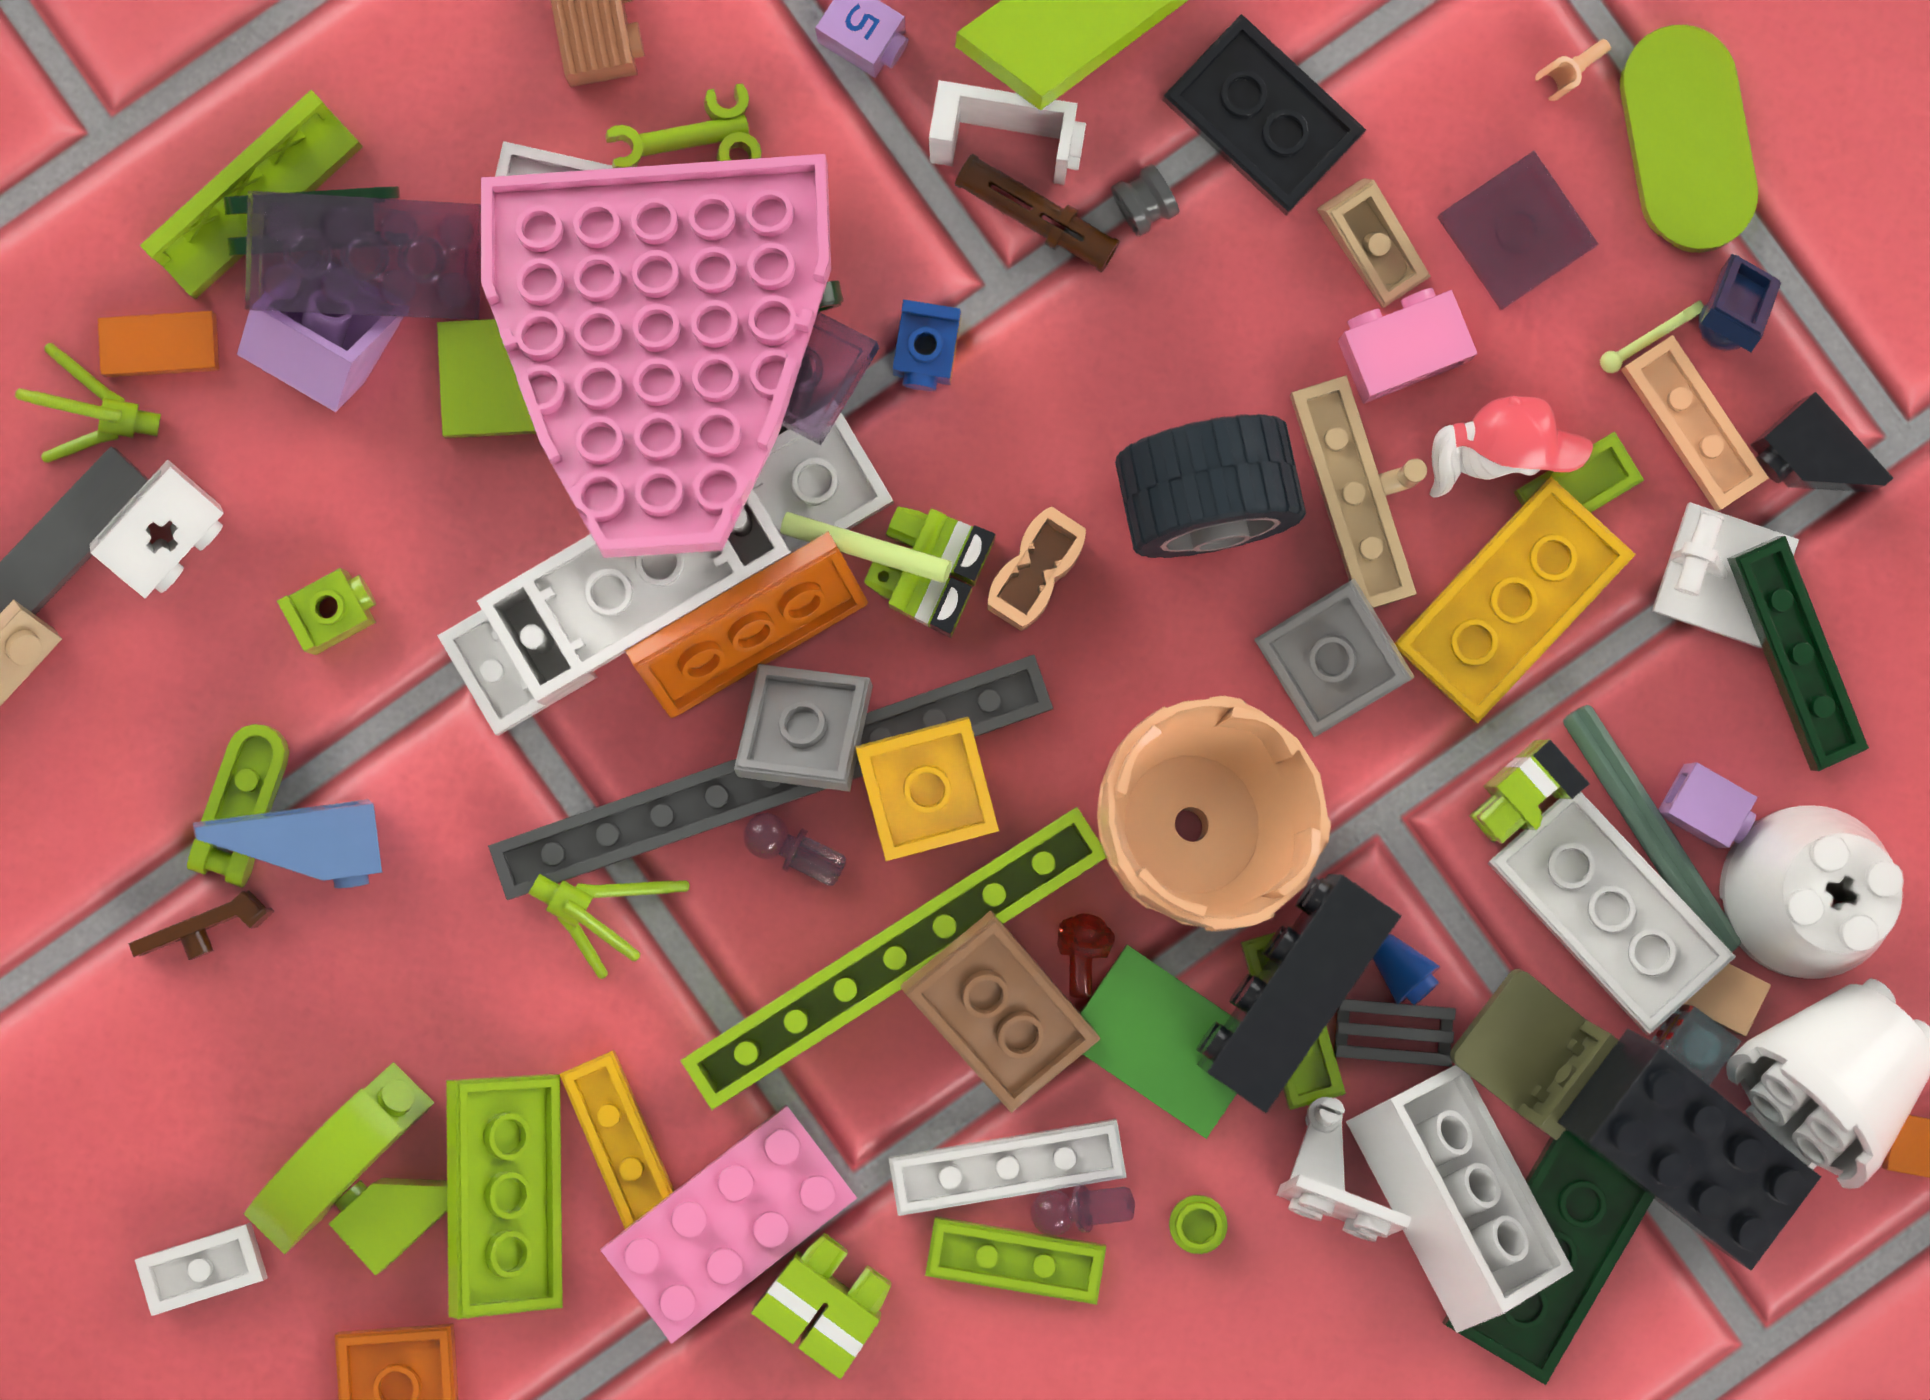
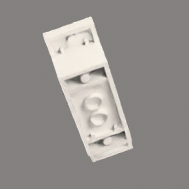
M834 402L778 435L722 551L604 558L593 537L589 534L477 600L482 610L437 636L494 734L499 736L598 678L594 671L624 654L626 649L808 544L809 542L781 534L782 520L787 512L849 530L892 505L894 501L837 404Z

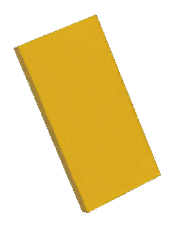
M1550 476L1404 631L1394 644L1404 658L1475 723H1479L1636 554Z

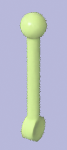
M1699 300L1621 350L1605 352L1600 359L1601 368L1608 373L1618 372L1622 367L1623 361L1698 316L1704 307L1702 301Z

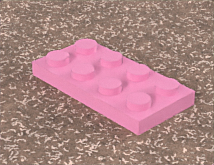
M785 1105L600 1248V1250L672 1344L846 1208L857 1197L789 1107Z

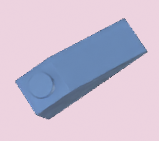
M369 799L193 823L194 835L197 840L322 881L333 880L334 888L369 884L368 874L382 873L374 804Z

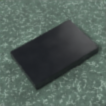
M1242 14L1163 96V101L1286 216L1366 131L1359 122Z

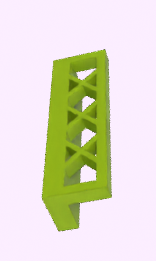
M310 90L140 246L153 260L163 266L192 298L196 299L244 256H229L228 238L265 235L263 213L225 215L224 197L315 191L363 146L323 101Z

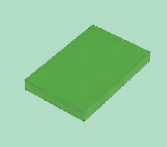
M1126 944L1080 1012L1101 1038L1083 1055L1207 1139L1237 1093L1197 1065L1203 1055L1196 1049L1214 1022L1224 1026L1231 1015Z

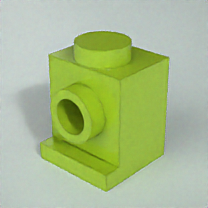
M342 568L331 572L289 596L286 595L277 600L303 651L313 655L325 651L376 623L369 608L376 605V601L366 582L360 575L352 578L350 573ZM333 597L338 604L337 612L330 618H323L319 611L320 603L325 598Z

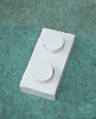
M251 1222L135 1260L151 1316L255 1284L268 1278Z

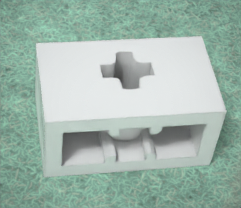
M167 460L90 543V552L145 599L154 588L163 593L175 582L184 570V567L178 562L193 546L201 551L211 543L223 527L218 519L224 512L217 501L172 462ZM170 520L172 522L170 529L174 539L168 543L160 538L151 544V534L148 525L154 522L162 527Z

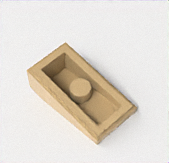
M1361 179L1317 208L1329 231L1382 308L1431 277L1375 180Z

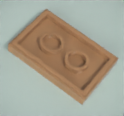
M989 911L901 984L904 993L1011 1113L1101 1039L1093 1027L992 911Z

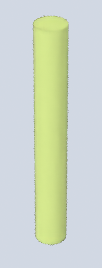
M787 512L782 520L780 532L783 535L811 542L829 532L842 553L931 580L946 583L951 571L952 562L814 519Z

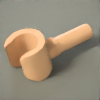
M1601 39L1579 56H1575L1572 59L1565 56L1559 57L1536 74L1535 80L1538 81L1545 75L1551 76L1556 81L1558 90L1548 99L1550 101L1558 100L1581 83V73L1585 68L1611 50V46L1606 39Z

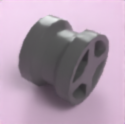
M1153 164L1142 168L1139 177L1132 182L1120 181L1111 187L1112 195L1122 215L1139 237L1150 231L1151 223L1161 217L1171 219L1180 212L1168 184Z

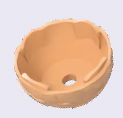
M1228 696L1209 697L1207 700L1184 701L1168 708L1164 706L1137 724L1117 747L1100 786L1097 812L1099 837L1107 861L1124 889L1145 908L1160 912L1181 924L1205 928L1206 931H1224L1248 927L1271 919L1275 916L1274 912L1306 886L1321 852H1323L1329 842L1331 822L1327 814L1319 771L1294 735L1261 710L1246 704L1239 698ZM1188 810L1199 817L1202 823V832L1197 841H1187L1177 833L1175 820L1180 811Z

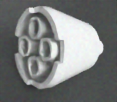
M1815 805L1796 806L1776 811L1759 821H1755L1743 841L1739 844L1734 842L1723 864L1719 892L1720 898L1723 900L1725 915L1741 940L1740 948L1750 958L1765 968L1782 975L1820 979L1852 970L1868 959L1879 948L1894 926L1900 913L1904 880L1901 870L1894 864L1882 842L1858 819L1829 807ZM1832 899L1843 901L1842 903H1836L1833 907L1830 906Z
M1871 978L1863 985L1849 984L1748 1040L1729 1058L1726 1066L1728 1080L1736 1085L1741 1083L1752 1103L1745 1110L1752 1121L1812 1170L1819 1166L1838 1175L1837 1181L1842 1188L1848 1189L1861 1187L1880 1168L1930 1077V1026L1921 1020H1913L1895 1004V997L1889 988L1882 982Z

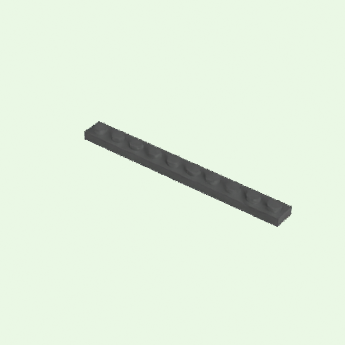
M1031 655L868 712L860 745L969 716L974 737L1051 711L1053 706L1035 655ZM858 757L853 780L863 777ZM736 759L488 845L506 899L512 900L528 894L539 874L556 883H560L563 880L575 878L826 789L737 777L734 771Z

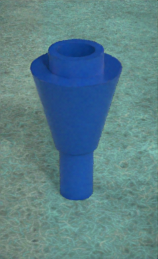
M1392 934L1388 935L1373 957L1397 1005L1406 998L1413 1005H1416L1440 983L1433 976L1440 966Z

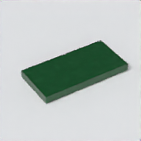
M1565 1130L1557 1141L1552 1137L1549 1138L1528 1174L1526 1182L1573 1271L1504 1314L1458 1332L1545 1385L1654 1199L1568 1130ZM1446 1315L1442 1323L1455 1331L1448 1315Z

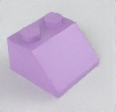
M310 250L251 304L237 355L332 411L337 412L365 383L405 316L408 306Z

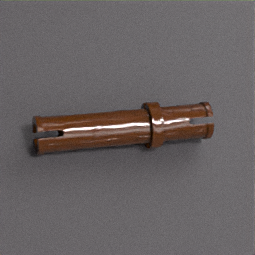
M971 154L956 178L955 186L965 189L1004 215L1013 218L1046 238L1045 245L1056 250L1060 246L1096 267L1100 272H1103L1120 243L1118 239L1111 238L1077 217L1078 210L1067 205L1063 209L1026 187L1023 183L1016 181L978 159V156ZM995 185L1032 207V210L1029 211L992 189L991 186ZM1042 217H1049L1050 219L1059 223L1068 230H1071L1072 232L1081 236L1082 238H1084V240L1079 241L1078 239L1064 232L1055 225H1052L1051 223L1042 219Z

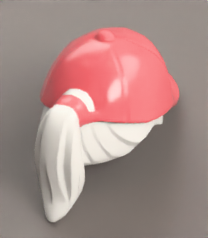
M1524 396L1499 398L1486 404L1473 417L1471 422L1448 425L1437 432L1432 446L1434 484L1431 488L1430 496L1437 498L1448 493L1461 473L1479 479L1490 480L1510 473H1523L1530 476L1536 474L1540 469L1554 472L1576 471L1589 460L1593 443L1588 438L1557 429L1552 408L1541 398Z

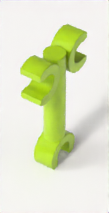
M736 84L734 89L736 105L730 109H725L718 104L714 89L707 90L704 107L705 112L712 119L711 121L638 134L636 130L626 125L611 127L606 131V142L624 141L632 149V153L629 156L613 159L612 168L637 167L643 156L721 142L717 152V161L731 160L729 151L733 148L744 149L748 153L749 159L761 158L760 144L756 138L749 134L748 122L744 114L749 101L747 89L743 84Z

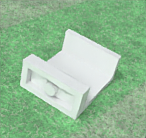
M939 80L929 134L930 163L953 167L961 122L1060 139L1053 183L1064 185L1067 169H1079L1086 123L1075 121L1078 103L1054 100L1040 111L1017 93Z

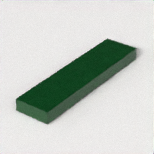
M1777 536L1727 558L1810 770L1821 771L1869 749L1786 536Z

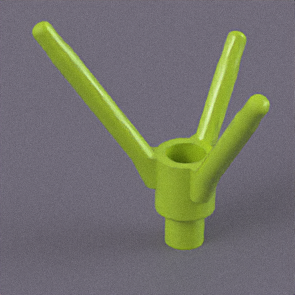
M53 343L45 345V352L103 401L102 406L22 388L17 389L15 392V397L21 401L99 419L98 430L43 452L41 458L45 463L69 456L99 443L117 440L119 436L133 438L134 433L158 436L161 414L138 410L139 404L125 402L123 397L109 390Z
M539 874L528 894L548 905L546 911L558 917L557 919L570 933L597 977L603 979L608 975V971L579 925V922L631 961H637L640 958V952L586 911L592 899L686 892L689 890L690 885L688 881L682 880L606 885L578 883L575 887L564 880L559 885Z

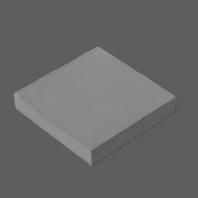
M1355 578L1254 639L1313 737L1318 736L1415 677Z
M758 664L734 766L737 777L850 792L858 757L856 746L861 743L873 688L871 679L868 677Z

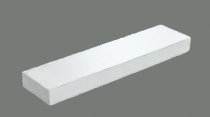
M1117 1119L889 1157L898 1216L1127 1178Z

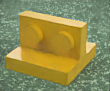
M969 716L856 746L857 756L886 861L999 831Z

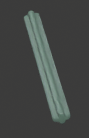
M1590 705L1581 706L1568 714L1563 720L1566 729L1662 879L1731 952L1736 950L1741 945V940L1593 707Z

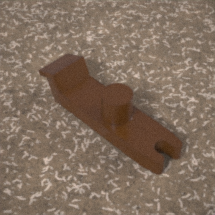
M249 890L247 892L242 891L229 903L140 938L128 945L133 957H140L181 940L188 960H192L214 951L206 932L207 929L237 917L249 928H258L275 911L272 908H266Z

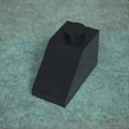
M1817 392L1800 400L1751 444L1752 448L1759 454L1756 459L1767 476L1776 483L1783 481L1790 488L1871 492L1887 485L1893 479L1890 473Z

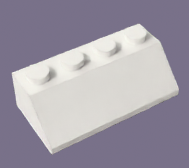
M1457 1065L1346 1121L1391 1209L1411 1217L1408 1228L1403 1230L1456 1333L1504 1314L1573 1271L1471 1077Z

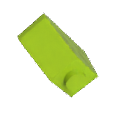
M381 1178L369 1187L360 1180L335 1202L336 1207L341 1213L329 1225L376 1276L448 1212L447 1180Z

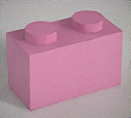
M1427 288L1402 299L1403 309L1382 316L1380 309H1374L1358 315L1347 322L1350 330L1342 334L1338 343L1363 404L1469 363L1478 354L1452 290L1436 296L1433 288Z

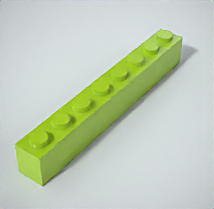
M1075 807L680 1060L711 1110L715 1109L901 990V984L989 911H992L1004 924L1104 860L1106 856L1100 841L1078 807Z

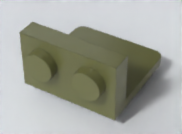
M1514 969L1507 975L1453 1046L1450 1058L1455 1065L1525 1120L1557 1141L1566 1130L1557 1122L1619 1040L1609 1032L1586 1020L1529 973L1522 969Z

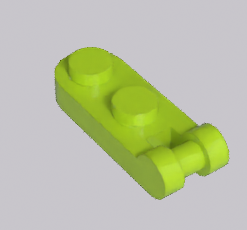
M252 724L242 727L233 735L228 743L201 822L271 812L289 758L287 741L279 731L270 726ZM195 837L187 860V869L203 875L208 871L224 875L226 883L243 888L250 878L255 858L234 851L231 854L219 850L216 845L197 840Z

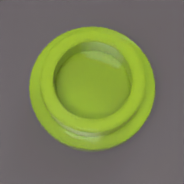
M1204 1195L1188 1196L1179 1201L1171 1212L1169 1219L1171 1236L1176 1244L1187 1252L1193 1254L1208 1253L1222 1243L1227 1233L1226 1214L1222 1207L1210 1197Z

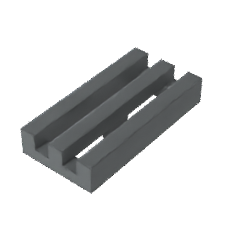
M1344 999L1337 1009L1335 1057L1451 1067L1450 1052L1451 1043L1454 1040V1032L1452 1030L1456 1009ZM1351 1011L1440 1019L1439 1030L1349 1023V1015ZM1348 1035L1438 1042V1052L1347 1045Z

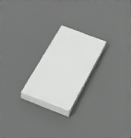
M1582 792L1573 799H1558L1542 814V822L1537 831L1525 829L1488 862V865L1647 1036L1736 957Z

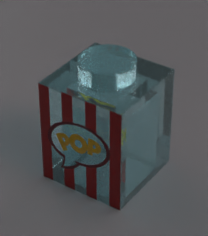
M1683 1004L1667 1018L1651 1040L1665 1049L1708 1085L1711 1084L1742 1042L1698 1008Z

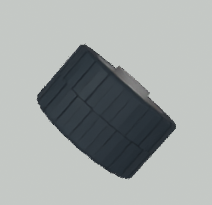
M1247 414L1185 424L1142 438L1125 447L1116 457L1115 464L1133 550L1141 556H1147L1148 558H1174L1246 545L1269 538L1296 526L1303 520L1306 514L1287 424L1276 416Z

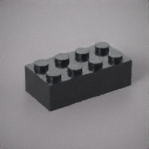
M1328 874L1325 879L1321 878L1318 880L1315 877L1309 883L1295 905L1302 910L1300 916L1291 928L1289 926L1286 928L1282 925L1275 932L1262 953L1269 958L1267 964L1258 977L1250 973L1246 975L1229 1001L1236 1006V1009L1224 1026L1214 1022L1196 1049L1203 1055L1197 1064L1200 1068L1265 1113L1270 1109L1401 918L1400 914L1344 875Z
M1630 1029L1625 1031L1557 1122L1714 1247L1751 1271L1821 1178L1819 1174L1665 1049Z

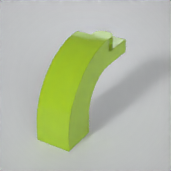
M393 1062L367 1087L361 1088L306 1141L261 1190L244 1212V1215L285 1255L327 1215L335 1202L396 1140L414 1125L435 1102Z

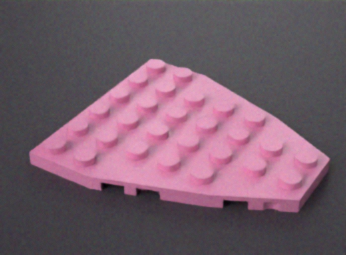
M825 154L481 178V284L494 314L504 347L515 371L517 382L538 439L604 558L723 550L779 435L831 272L828 164Z

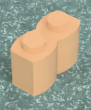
M1052 506L1041 512L1028 526L1021 542L1019 556L1010 560L996 575L989 591L987 610L1020 631L1034 624L1049 603L1054 582L1064 577L1076 563L1085 541L1086 528Z

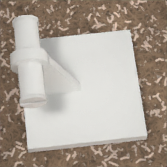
M1690 502L1687 504L1652 612L1762 648L1727 558L1777 536H1786L1794 556L1799 539Z
M1318 1098L1307 1109L1305 1122L1308 1127L1290 1179L1280 1184L1277 1196L1290 1200L1288 1207L1290 1211L1317 1221H1321L1323 1215L1334 1217L1345 1222L1343 1231L1367 1241L1376 1242L1377 1236L1387 1238L1391 1234L1407 1229L1411 1220L1410 1216L1345 1192L1342 1136L1344 1106L1341 1101L1335 1098Z

